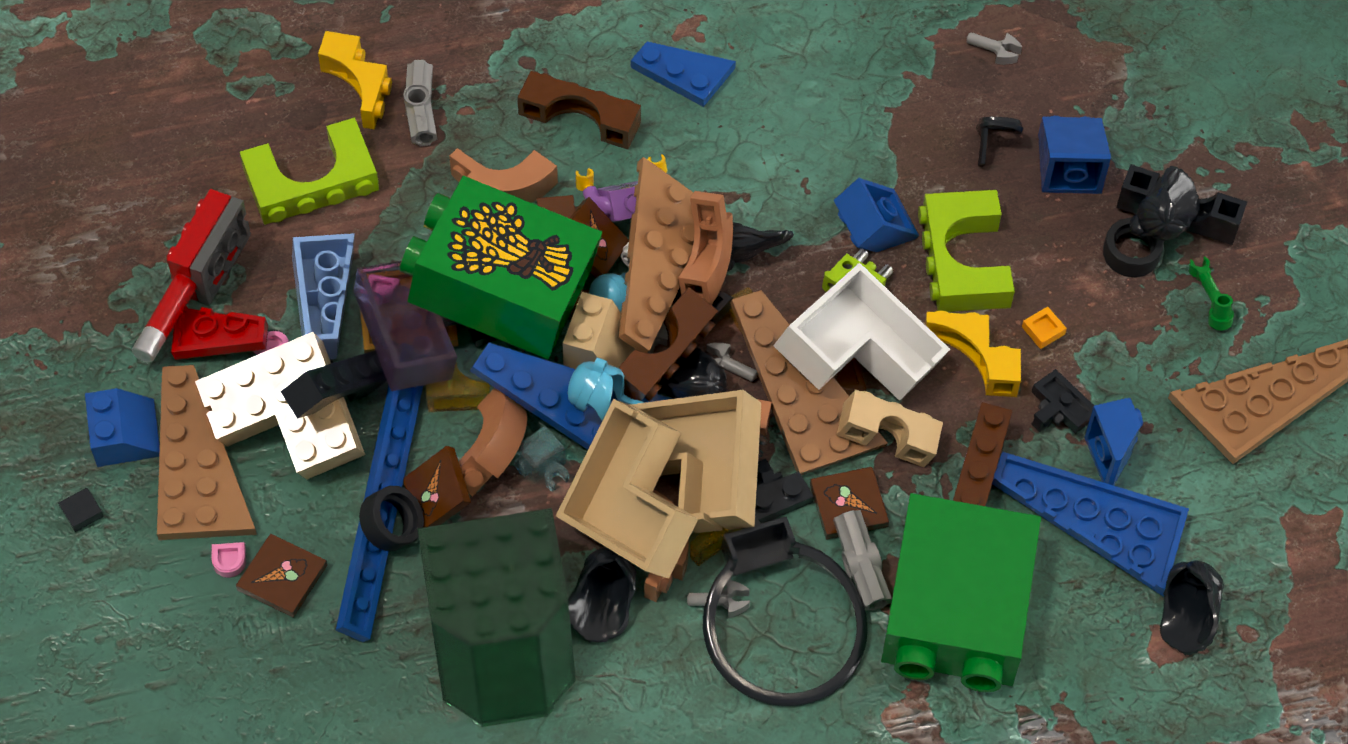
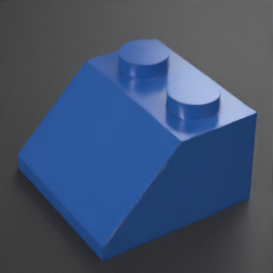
M858 178L834 199L839 210V218L847 225L853 244L860 249L879 252L915 240L919 236L897 193L892 188Z
M118 388L85 393L90 448L97 467L159 457L160 441L154 399Z
M1131 398L1095 405L1084 437L1101 481L1110 485H1115L1131 457L1134 445L1138 440L1137 436L1140 427L1143 426L1141 412L1138 408H1134Z

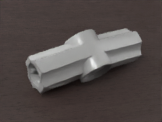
M414 60L411 64H407L406 89L403 95L411 142L421 147L428 146L437 140L431 106L433 65L428 64L425 60Z
M861 510L849 511L834 517L833 522L843 549L842 560L845 571L849 578L853 579L863 601L865 611L882 609L891 603L892 598L881 571L882 562L875 543H871Z

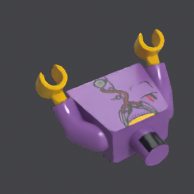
M661 154L662 160L659 162H652L651 156L648 157L647 160L667 173L666 159L663 154ZM587 169V176H582L576 171V188L583 191L585 199L590 197L611 221L632 218L636 206L634 190L638 181L597 189L594 186V172L592 169Z

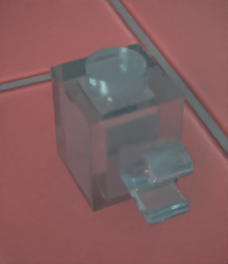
M546 426L521 442L515 454L516 460L514 464L523 477L528 475L535 484L545 478V485L552 492L556 490V483L552 480L553 477L560 476L566 483L569 481V472L562 466L566 463L565 447Z

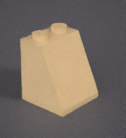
M584 292L581 293L563 341L564 366L576 369L583 362H595L598 357L606 360L609 365L618 368L633 350H636L619 338L621 312L612 299Z

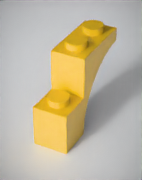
M325 31L318 52L321 72L335 75L355 89L362 100L360 111L363 128L375 129L378 118L382 119L384 115L385 95H390L392 88V78L388 77L387 65L364 61L365 49H361L360 36Z
M946 311L926 313L924 325L943 343L949 344L964 353L978 368L984 381L986 395L1017 397L1021 383V349L1008 346L989 347V315H980L975 312L966 314L948 313Z

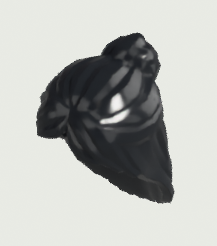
M1174 166L1165 169L1155 186L1140 202L1137 214L1132 216L1130 220V232L1139 237L1151 236L1156 240L1164 241L1178 238L1180 233L1186 231L1191 226L1192 221L1199 214L1200 202L1194 181L1183 169Z
M733 222L732 251L727 272L733 269L735 263L745 262L764 250L786 243L794 236L793 231H759Z
M698 346L687 359H684L682 356L676 362L680 367L668 381L663 377L658 383L661 390L675 398L722 393L727 391L728 386L724 367L719 366L711 355L704 353Z
M609 548L597 549L586 558L577 585L565 605L567 620L585 641L589 643L607 642L609 639L616 638L624 632L628 625L630 603L635 592L636 569L633 563Z
M1198 560L1179 562L1170 569L1163 593L1164 608L1160 624V634L1162 640L1184 655L1190 656L1205 650L1213 642L1219 627V613L1224 583L1221 575L1210 564Z

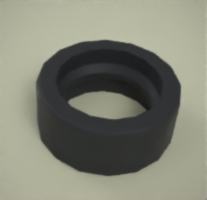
M1132 217L1120 219L1112 224L1106 234L1103 256L1106 264L1113 271L1123 276L1135 278L1146 276L1156 268L1162 255L1164 241L1156 240L1151 236L1139 237L1130 232V220ZM1136 237L1143 240L1150 247L1151 253L1143 258H1131L1122 254L1115 244L1120 238Z
M387 486L369 495L360 508V525L365 537L375 547L384 551H396L417 540L423 530V511L417 498L409 490L400 486ZM382 501H387L398 509L403 521L402 535L397 536L385 527L380 514Z

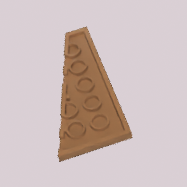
M643 157L637 162L639 178L634 190L636 206L635 213L632 214L627 255L630 261L629 271L625 273L624 284L627 285L625 301L622 303L619 338L637 351L647 353L650 351L680 288L678 277L691 256L695 230L690 197L694 192Z
M762 290L732 299L730 304L768 401L772 402L773 414L796 472L799 471L801 475L877 450L888 444L879 432L866 446L838 436L837 431L843 404L849 395L834 377L818 390L773 346L790 324Z
M1348 339L1317 348L1313 353L1299 357L1297 354L1286 357L1285 361L1276 364L1270 362L1226 375L1225 379L1209 384L1206 381L1196 384L1195 388L1172 391L1168 399L1234 464L1348 382Z
M194 365L162 367L157 514L158 539L173 540L257 535L224 444L215 438L207 415L210 411L204 407L195 382L199 378Z

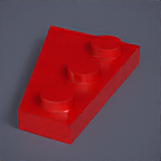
M186 305L174 325L171 353L174 359L177 360L264 350L267 346L268 323L266 318L262 316L236 312L220 314L214 313L211 308L202 307L200 310L188 309Z

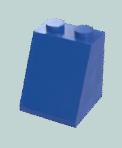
M1087 116L1080 118L1042 117L1038 133L1042 192L1102 194L1111 160L1102 118H1090Z

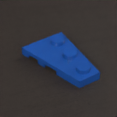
M648 41L631 59L632 69L702 107L716 93L736 66V61Z

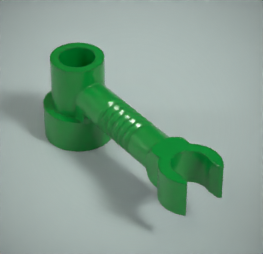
M1203 257L1202 267L1196 266L1191 259L1189 273L1201 282L1212 302L1208 315L1209 326L1220 331L1229 329L1233 324L1234 318L1232 297L1228 294L1220 293L1211 276L1208 258Z

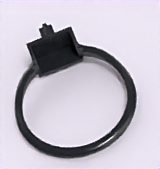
M755 511L754 527L741 528L742 530L724 535L721 549L726 565L713 582L704 606L703 636L705 645L713 664L723 678L749 698L775 706L792 707L814 703L841 688L854 674L860 664L868 634L867 617L863 601L855 585L839 564L822 551L795 541L787 516L760 524ZM793 554H798L799 558L813 562L827 570L844 587L855 611L856 639L846 664L826 683L803 692H773L750 683L740 676L728 663L720 649L716 636V608L722 591L732 577L794 558Z

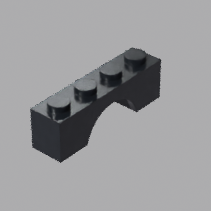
M1130 164L1116 208L1137 214L1140 202L1155 186L1161 177L1160 173ZM1219 192L1212 197L1199 199V214L1186 231L1233 245L1247 201Z
M377 350L308 370L280 392L296 418L299 419L318 412L346 395L350 401L366 397L392 378L393 375L389 371L385 359L379 355Z

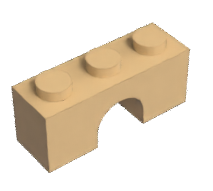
M855 389L843 404L837 435L866 446L878 433V429L887 430L894 436L897 443L895 457L925 467L937 454L943 422L933 419L926 413H917L904 408L899 403L888 402L875 397L870 392Z

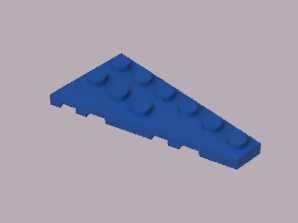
M488 343L470 369V372L587 450L589 449L602 420L593 407L588 406L583 412L576 409L569 402L568 386L575 369ZM612 390L611 403H612L613 399H616V400H617L616 395H615V392H614L613 390ZM656 394L650 402L672 398Z
M1006 452L1001 453L992 482L994 486L1164 597L1166 581L1174 564L1189 508Z

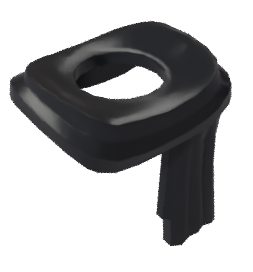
M993 116L979 119V123L976 125L977 132L981 133L978 166L983 167L985 165L988 129H1011L1014 134H1022L1024 128L1020 120Z

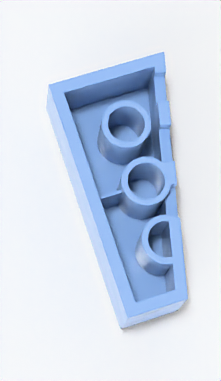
M355 233L293 237L292 262L301 333L304 336L314 332L323 341L329 359L337 358L353 259Z

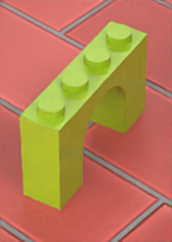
M355 118L326 126L329 145L336 162L333 169L326 176L316 181L297 182L285 177L277 167L269 143L240 151L243 170L264 225L280 222L285 218L301 213H310L324 206L336 205L357 196H366L379 190L377 172Z
M997 190L925 194L923 206L918 207L919 224H924L925 231L922 232L923 249H928L929 257H926L927 275H932L933 282L930 283L931 301H936L937 311L954 312L1011 308L1015 291L1010 266L969 267L953 259L945 246L952 238L961 234L998 232L1001 209Z

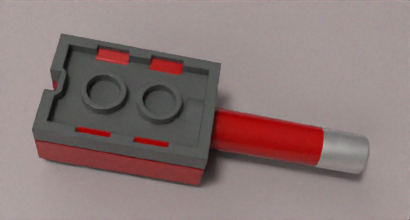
M213 189L208 191L204 199L199 200L195 215L190 222L184 225L177 245L172 246L168 252L167 263L172 281L132 348V353L143 362L154 361L190 299L210 306L251 236L249 223L244 220L246 210L243 200L233 196L231 198L230 195Z

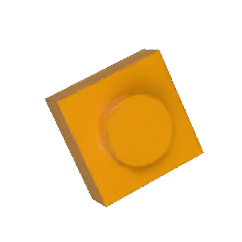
M1048 306L1023 320L1022 324L1024 331L1040 349L1064 336L1067 330Z

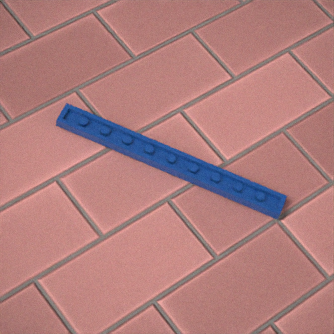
M405 344L396 349L391 372L393 377L389 381L364 500L369 495L387 486L402 487L429 360L428 356ZM382 501L380 507L381 519L385 527L393 533L397 508L387 501ZM360 520L336 631L358 641L365 642L371 638L389 551L375 547L365 537L361 529Z

